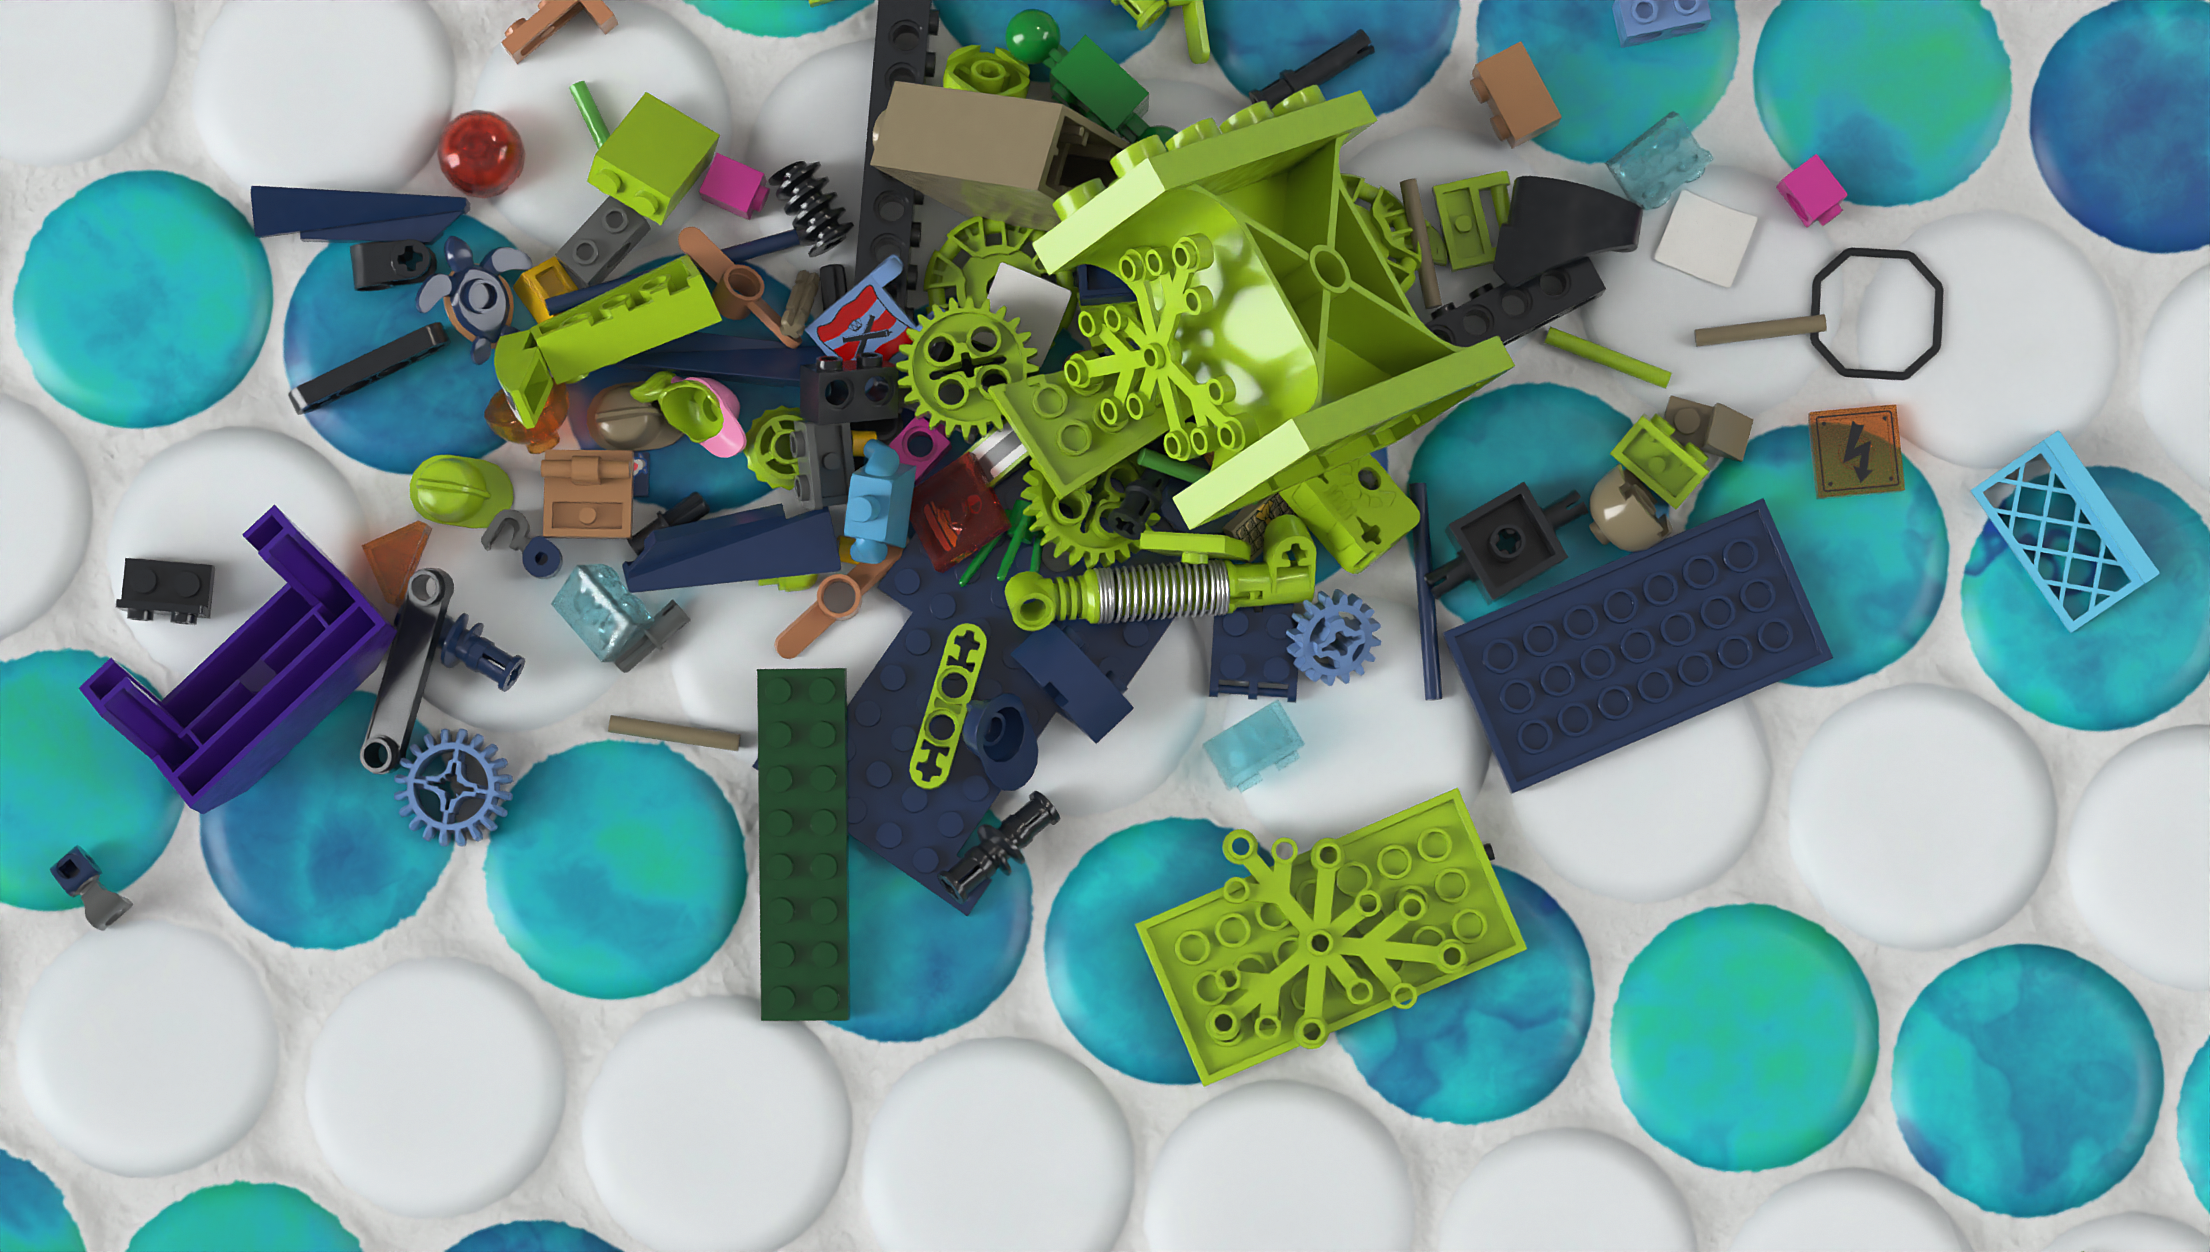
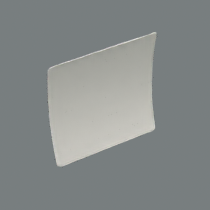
M1682 189L1654 259L1692 276L1730 288L1758 218Z
M1002 262L999 265L987 299H990V312L995 314L1002 306L1007 307V312L1004 320L1007 323L1016 317L1021 319L1016 333L1020 334L1030 331L1031 339L1024 345V348H1037L1038 355L1028 360V362L1041 367L1061 323L1072 292ZM980 332L973 337V340L992 348L997 343L995 336L989 332Z

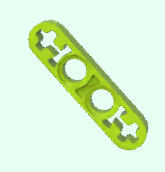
M964 623L958 625L951 631L947 639L910 762L909 772L911 778L917 786L923 789L933 790L941 787L946 782L952 767L964 720L968 714L966 704L972 700L987 650L985 633L974 624ZM967 632L974 633V641L980 644L978 650L969 651L966 664H975L973 672H969L961 666L947 665L950 657L956 661L959 660L961 647L955 644V640L957 637L964 638ZM957 673L964 676L967 680V690L961 697L950 698L943 692L942 682L949 674ZM946 715L954 721L955 731L950 738L938 740L930 734V723L936 716ZM924 741L935 747L950 748L946 757L940 752L938 753L936 766L942 769L940 777L932 776L930 782L923 781V773L917 770L919 763L926 764L931 753L930 749L922 750Z

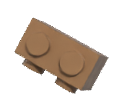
M1521 41L1475 64L1472 71L1474 79L1470 80V85L1478 101L1481 104L1487 102L1494 115V117L1490 118V122L1501 142L1507 139L1511 149L1558 126L1562 116Z

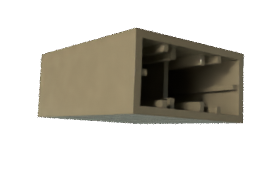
M895 81L887 109L878 116L873 128V146L875 150L870 165L968 218L981 216L987 219L1003 221L1006 225L1050 231L1061 223L1052 204L1073 188L1096 178H1100L1104 187L1108 188L1109 184L1118 178L1110 164V160L1119 152L1131 146V144L1064 104Z

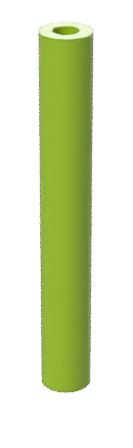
M1551 326L1544 341L1546 344L1665 389L1672 375L1669 371Z

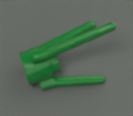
M1016 499L1012 510L1005 509L1000 523L959 580L960 586L964 587L968 584L1008 527L1007 535L1012 537V540L1001 563L997 579L1003 581L1006 578L1021 542L1031 544L1033 537L1035 541L1030 571L1039 574L1043 546L1040 545V542L1045 533L1043 530L1031 532L1029 528L1037 521L1036 516L1023 515V510L1032 503Z

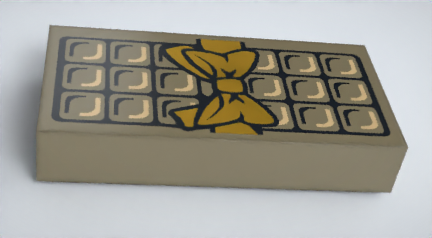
M1279 493L1258 501L1256 505L1250 504L1245 506L1222 528L1226 536L1248 542L1251 545L1250 560L1240 561L1251 563L1263 552L1264 533L1266 527L1273 519L1285 514L1298 517Z

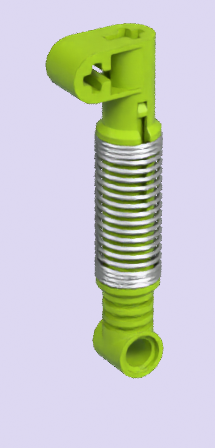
M1285 514L1273 519L1266 527L1263 562L1233 564L1229 559H1215L1214 561L1208 560V564H1190V566L1188 563H1183L1181 566L1179 562L1173 566L1170 562L1167 568L1163 563L1159 568L1156 564H1153L1151 568L1147 564L1144 566V569L1141 565H1138L1136 570L1132 565L1128 570L1123 566L1121 571L1116 566L1113 572L1110 567L1107 569L1105 567L1102 569L1094 568L1086 570L1083 575L1076 576L1075 581L1073 576L1065 577V581H1063L1062 577H1055L1054 583L1051 578H1043L1042 575L1036 572L1025 571L1011 577L1005 587V597L1013 621L1018 627L1027 631L1043 629L1051 621H1054L1055 616L1058 621L1065 620L1066 615L1069 620H1075L1077 614L1079 619H1086L1090 624H1108L1112 620L1115 623H1118L1119 620L1126 622L1127 619L1133 622L1135 618L1137 621H1141L1143 618L1147 621L1150 618L1156 620L1158 617L1161 620L1165 617L1171 619L1173 616L1180 618L1181 615L1184 618L1189 615L1191 617L1196 615L1201 617L1204 614L1207 616L1211 614L1214 616L1217 614L1225 615L1233 613L1239 607L1303 603L1306 599L1312 602L1315 591L1317 553L1315 544L1302 519L1295 515ZM1291 549L1296 560H1289L1286 552ZM1029 599H1036L1032 603L1024 604Z

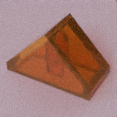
M419 520L361 545L385 601L399 609L406 597L408 581L416 572L433 529L428 524Z

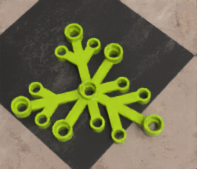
M1203 233L1180 238L1178 243L1173 246L1172 251L1166 246L1152 249L1147 245L1127 250L1119 260V271L1125 281L1132 282L1134 285L1143 325L1133 315L1131 308L1124 302L1107 306L1104 312L1099 308L1081 312L1078 323L1083 335L1086 337L1098 335L1115 354L1100 357L1095 351L1087 350L1073 354L1064 366L1067 381L1072 386H1078L1079 388L1100 384L1104 375L1120 372L1114 395L1103 399L1101 402V414L1108 424L1125 421L1128 419L1129 414L1136 420L1152 416L1156 408L1155 398L1158 388H1160L1170 427L1169 433L1164 437V448L1169 457L1179 461L1190 460L1202 454L1216 451L1220 444L1226 450L1240 452L1259 440L1258 425L1249 413L1242 412L1231 416L1220 405L1235 399L1236 386L1230 376H1217L1210 378L1207 383L1200 384L1181 365L1182 349L1175 338L1181 314L1189 312L1191 315H1198L1209 312L1213 307V295L1207 286L1199 285L1190 288L1194 272L1210 268L1214 260L1213 246L1208 237ZM1158 276L1160 277L1166 301L1161 321H1159L1150 282L1156 280ZM1124 330L1141 349L1135 350L1118 331ZM1146 367L1138 392L1133 393L1139 370ZM1176 385L1190 398L1196 424L1193 422L1185 423Z
M1237 829L1231 831L1225 837L1222 849L1226 859L1233 864L1244 865L1259 883H1247L1240 877L1230 878L1223 887L1225 899L1233 904H1240L1244 901L1275 903L1298 930L1300 935L1298 938V950L1269 974L1239 971L1231 965L1222 966L1216 971L1214 981L1220 990L1231 992L1235 989H1247L1249 991L1230 1006L1219 1005L1210 1010L1205 1024L1208 1033L1213 1038L1229 1040L1235 1037L1241 1028V1019L1261 1004L1260 1016L1254 1024L1255 1033L1263 1040L1275 1039L1281 1031V1023L1277 1018L1280 987L1309 964L1304 1015L1296 1021L1293 1035L1296 1042L1303 1048L1316 1049L1321 1047L1329 1036V1026L1325 1019L1322 1018L1326 967L1331 970L1345 987L1347 998L1353 1004H1366L1373 997L1371 983L1366 979L1359 978L1340 954L1359 956L1390 993L1392 1004L1399 1009L1411 1008L1417 1001V991L1411 984L1404 983L1385 959L1433 963L1438 970L1445 974L1459 973L1467 966L1469 951L1466 945L1457 939L1443 940L1437 946L1386 941L1409 921H1416L1424 915L1426 910L1425 902L1421 897L1414 894L1402 898L1398 908L1362 938L1342 937L1365 917L1376 915L1381 909L1382 901L1376 892L1372 890L1362 891L1355 898L1354 904L1331 922L1335 872L1343 866L1346 858L1345 849L1338 840L1333 838L1320 839L1313 845L1310 851L1311 864L1317 870L1312 921L1289 893L1292 861L1295 860L1298 854V847L1292 839L1283 837L1273 843L1271 855L1274 859V869L1272 872L1257 854L1258 842L1251 832ZM1238 838L1245 839L1249 844L1248 852L1244 855L1236 854L1232 849L1234 840ZM1288 843L1291 845L1293 854L1289 859H1281L1277 856L1276 847L1278 844ZM1325 847H1331L1336 851V860L1331 864L1324 863L1320 858V852ZM1233 882H1239L1245 888V893L1240 899H1233L1228 894V887ZM1365 895H1370L1376 900V908L1372 912H1365L1360 907V899ZM1413 899L1419 903L1420 912L1418 915L1408 916L1405 913L1404 904L1407 900ZM1316 935H1323L1328 940V947L1323 952H1318L1312 947L1311 942ZM1448 948H1455L1460 954V959L1455 965H1450L1444 960V952ZM1231 970L1235 973L1236 983L1232 987H1225L1220 983L1219 976L1222 971ZM1356 983H1362L1368 989V995L1364 1000H1356L1352 996L1351 990ZM1401 987L1408 988L1412 993V999L1406 1005L1398 1003L1395 997L1397 990ZM1227 1014L1232 1019V1026L1228 1031H1220L1216 1028L1215 1019L1218 1015ZM1265 1018L1272 1019L1276 1024V1030L1270 1036L1263 1035L1259 1030V1024ZM1308 1023H1315L1320 1028V1035L1315 1040H1309L1303 1034V1029Z

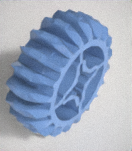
M442 729L440 744H437L436 739L431 734L424 736V741L429 748L425 752L416 744L410 746L411 752L418 757L414 763L406 758H401L399 764L410 769L408 776L395 775L394 781L406 784L407 790L394 793V799L398 801L409 800L410 804L402 807L399 810V814L401 817L416 814V817L409 824V828L412 831H417L425 824L427 825L423 833L424 840L430 842L435 837L437 831H440L439 844L441 846L447 847L451 841V835L455 834L457 845L462 847L466 846L467 843L466 832L470 831L472 837L479 842L483 840V833L479 828L480 825L484 824L491 831H495L498 828L496 823L489 818L493 812L501 817L507 816L508 811L497 806L499 799L506 801L513 799L512 793L500 791V785L512 783L513 776L508 774L498 775L497 771L505 768L508 765V761L505 758L491 761V758L498 751V747L495 744L487 746L483 751L480 750L484 743V736L476 734L470 744H467L468 731L459 729L456 741L453 742L450 730ZM453 752L452 759L448 760L447 768L441 775L422 776L427 766L433 760L443 754ZM466 753L474 756L481 763L487 775L488 786L469 781L467 765L465 764ZM457 776V782L469 789H474V792L463 791L461 795L455 793L457 798L451 799L450 793L438 786H433V784L445 785L446 781L452 782L451 777ZM420 789L435 792L439 796L441 801L440 811H442L441 822L430 816L424 808L420 798ZM469 799H485L483 806L474 816L463 822L455 823L456 815H459L461 805Z

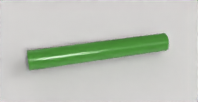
M579 81L571 85L569 89L599 150L610 137V133L585 81Z
M1144 447L1139 451L1137 457V464L1193 484L1210 472L1204 468L1172 459L1167 455Z

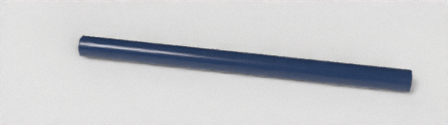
M791 229L724 248L721 251L735 264L799 246L800 241L797 231ZM695 264L699 272L703 273V271ZM656 268L547 298L545 303L549 316L574 308Z

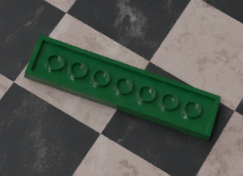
M847 668L757 669L761 1021L850 1020Z

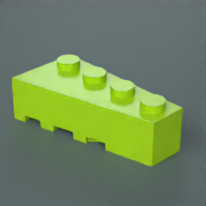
M688 254L535 325L530 328V331L558 385L563 382L566 384L576 383L587 377L594 370L616 364L625 358L723 320L701 273Z

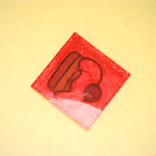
M969 451L913 489L909 519L935 570L944 573L1012 527L976 455Z

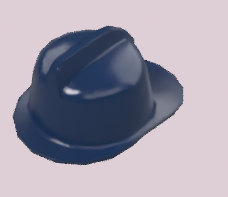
M1002 693L993 699L969 701L966 704L968 714L962 729L963 740L966 746L980 757L985 772L994 786L1003 791H1015L1025 786L1033 776L1037 766L1039 749L1036 736L1021 699L1013 693Z

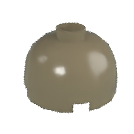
M1621 464L1612 468L1596 483L1589 502V510L1594 522L1589 527L1603 545L1612 542L1621 550L1631 552L1644 551L1660 543L1673 530L1666 514L1659 518L1655 514L1656 508L1654 505L1658 502L1652 493L1627 468L1622 470Z

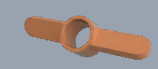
M696 227L684 228L678 236L679 247L717 284L711 297L718 312L726 318L742 320L749 316L752 311L784 344L792 349H797L802 343L801 337L794 339L790 335H782L780 332L782 318L761 298L765 289L761 276L748 266L735 265L700 229ZM733 289L739 291L742 295L736 293Z
M887 545L888 553L885 560L881 563H859L847 575L834 574L824 579L817 591V601L777 636L774 643L776 652L783 658H794L835 621H845L854 617L861 608L862 596L888 573L893 564L900 559L905 548ZM837 582L846 583L855 591L853 606L843 613L830 611L824 603L826 589Z

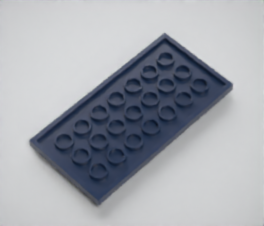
M1764 498L1662 540L1647 550L1631 553L1442 633L1510 794L1833 659Z

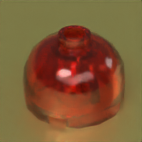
M484 110L461 113L450 121L439 138L437 151L441 172L450 184L463 194L477 198L493 197L509 189L508 186L514 183L515 179L519 178L523 171L526 154L522 138L511 122L495 112Z

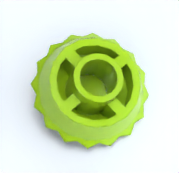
M781 405L775 410H765L761 417L752 420L751 429L745 434L747 443L743 453L748 458L747 468L755 472L758 481L767 482L772 489L782 487L790 491L794 488L795 476L799 475L798 458L793 457L790 448V433L795 431L794 421L805 420L800 417L799 407L787 408Z

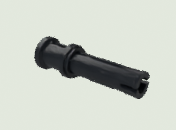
M1362 29L1357 30L1356 33L1297 70L1285 69L1280 72L1279 79L1263 89L1257 90L1254 88L1251 90L1249 97L1252 104L1266 101L1270 110H1272L1281 101L1312 85H1318L1319 87L1368 55L1375 53L1374 46H1369L1372 43Z
M1163 440L1162 444L1156 452L1168 456L1164 448ZM1146 467L1140 479H1136L1127 485L1125 489L1126 497L1119 508H1115L1110 512L1108 523L1111 528L1124 538L1131 540L1140 539L1141 533H1144L1146 530L1145 523L1151 513L1157 512L1162 506V492L1172 476Z

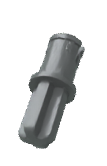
M672 599L644 625L641 622L638 624L640 630L611 655L613 663L621 672H629L655 648H658L660 651L664 649L661 645L685 624L689 623L691 619Z

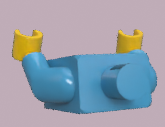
M851 430L853 456L866 457L869 461L853 472L851 476L844 525L845 536L839 535L837 537V541H839L838 552L840 561L854 565L859 563L878 564L885 560L887 556V545L906 548L916 466L900 463L897 452L879 441L875 431Z

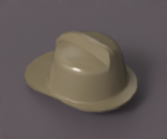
M646 381L622 383L604 388L593 398L587 410L586 424L590 436L600 447L606 450L635 452L660 449L673 445L685 433L677 430L667 422L658 400L641 403L630 395L631 389L642 385Z

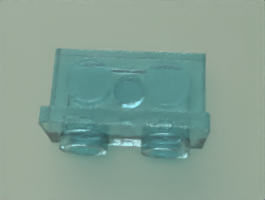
M605 564L576 565L551 605L601 662H613L634 630L650 629L655 620L645 610V604L642 600L631 594L621 583L618 573L613 568Z

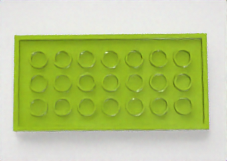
M1458 787L1336 839L1343 845L1346 858L1343 866L1335 872L1331 922L1351 907L1357 895L1362 891L1372 890L1380 896L1382 901L1381 909L1376 915L1365 917L1342 937L1362 938L1394 912L1402 898L1414 894L1421 897L1425 902L1426 910L1424 915L1416 921H1409L1386 941L1437 946L1443 940L1457 939L1466 945L1469 951V962L1464 970L1456 974H1445L1438 970L1433 963L1385 959L1404 983H1409L1415 987L1418 996L1527 950ZM1325 847L1321 850L1320 858L1324 863L1331 864L1336 860L1337 854L1333 848ZM1311 850L1297 855L1295 860L1292 861L1289 893L1313 921L1317 870L1311 864ZM1274 866L1269 867L1273 872ZM1252 875L1243 878L1247 883L1259 884ZM1239 882L1231 883L1228 887L1229 896L1233 899L1243 897L1245 893L1244 886ZM1222 887L1135 924L1203 1087L1300 1046L1294 1038L1293 1028L1296 1021L1304 1015L1309 964L1280 987L1277 1018L1281 1023V1031L1275 1039L1263 1040L1255 1033L1254 1024L1260 1016L1261 1004L1241 1019V1028L1238 1034L1229 1040L1213 1038L1208 1033L1205 1024L1207 1014L1211 1009L1219 1005L1230 1006L1249 991L1247 989H1235L1231 992L1220 990L1214 981L1215 973L1220 967L1231 965L1239 971L1269 974L1298 950L1300 933L1275 903L1244 901L1240 904H1233L1225 899ZM1370 895L1363 896L1360 899L1361 909L1365 912H1372L1376 908L1375 898ZM1407 900L1404 904V911L1408 916H1416L1420 912V905L1416 900ZM1323 935L1314 936L1311 942L1313 949L1318 952L1325 951L1328 947L1327 938ZM1455 948L1446 949L1444 952L1445 962L1450 965L1458 963L1460 959L1458 950ZM1340 954L1359 978L1366 979L1371 983L1373 997L1366 1004H1353L1347 998L1345 987L1331 970L1326 967L1322 1018L1325 1019L1329 1026V1033L1394 1006L1390 1000V993L1359 956ZM1224 970L1219 976V981L1225 987H1232L1236 983V975L1231 970ZM1356 983L1352 987L1351 993L1356 1000H1364L1368 995V989L1366 985ZM1405 987L1399 988L1395 995L1397 1002L1402 1003L1412 999L1411 991ZM1220 1014L1215 1019V1026L1220 1031H1228L1232 1026V1019L1227 1014ZM1265 1018L1260 1022L1259 1030L1263 1035L1270 1036L1275 1032L1276 1024L1272 1019ZM1308 1023L1303 1029V1034L1307 1039L1315 1040L1320 1035V1028L1315 1023Z

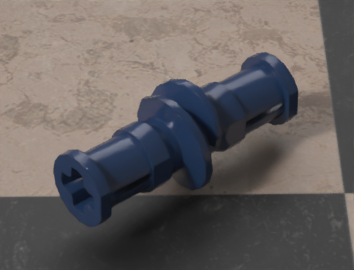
M403 604L398 610L396 617L394 619V627L396 628L398 625ZM463 613L456 621L446 614L436 647L442 649L441 664L446 668H453L462 661L467 668L477 673L480 672L497 682L498 689L503 692L508 691L519 678L525 665V658L520 655L513 657L496 647L494 642L485 637H480L484 628L483 623L475 624L470 630L466 629L469 620L468 614ZM489 660H492L493 662L497 663L498 665L502 666V667L505 668V669H504V670L501 669L500 667H498V666H496L495 664L491 663Z

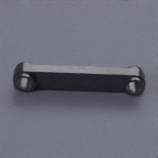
M440 568L420 569L408 581V590L396 628L397 633L392 642L364 744L360 749L362 765L374 774L393 773L401 767L399 764L401 758H406L407 748L448 605L454 593L453 579ZM430 577H432L436 585L435 593L432 597L428 595L426 590V584ZM381 745H384L388 753L385 764L379 758Z

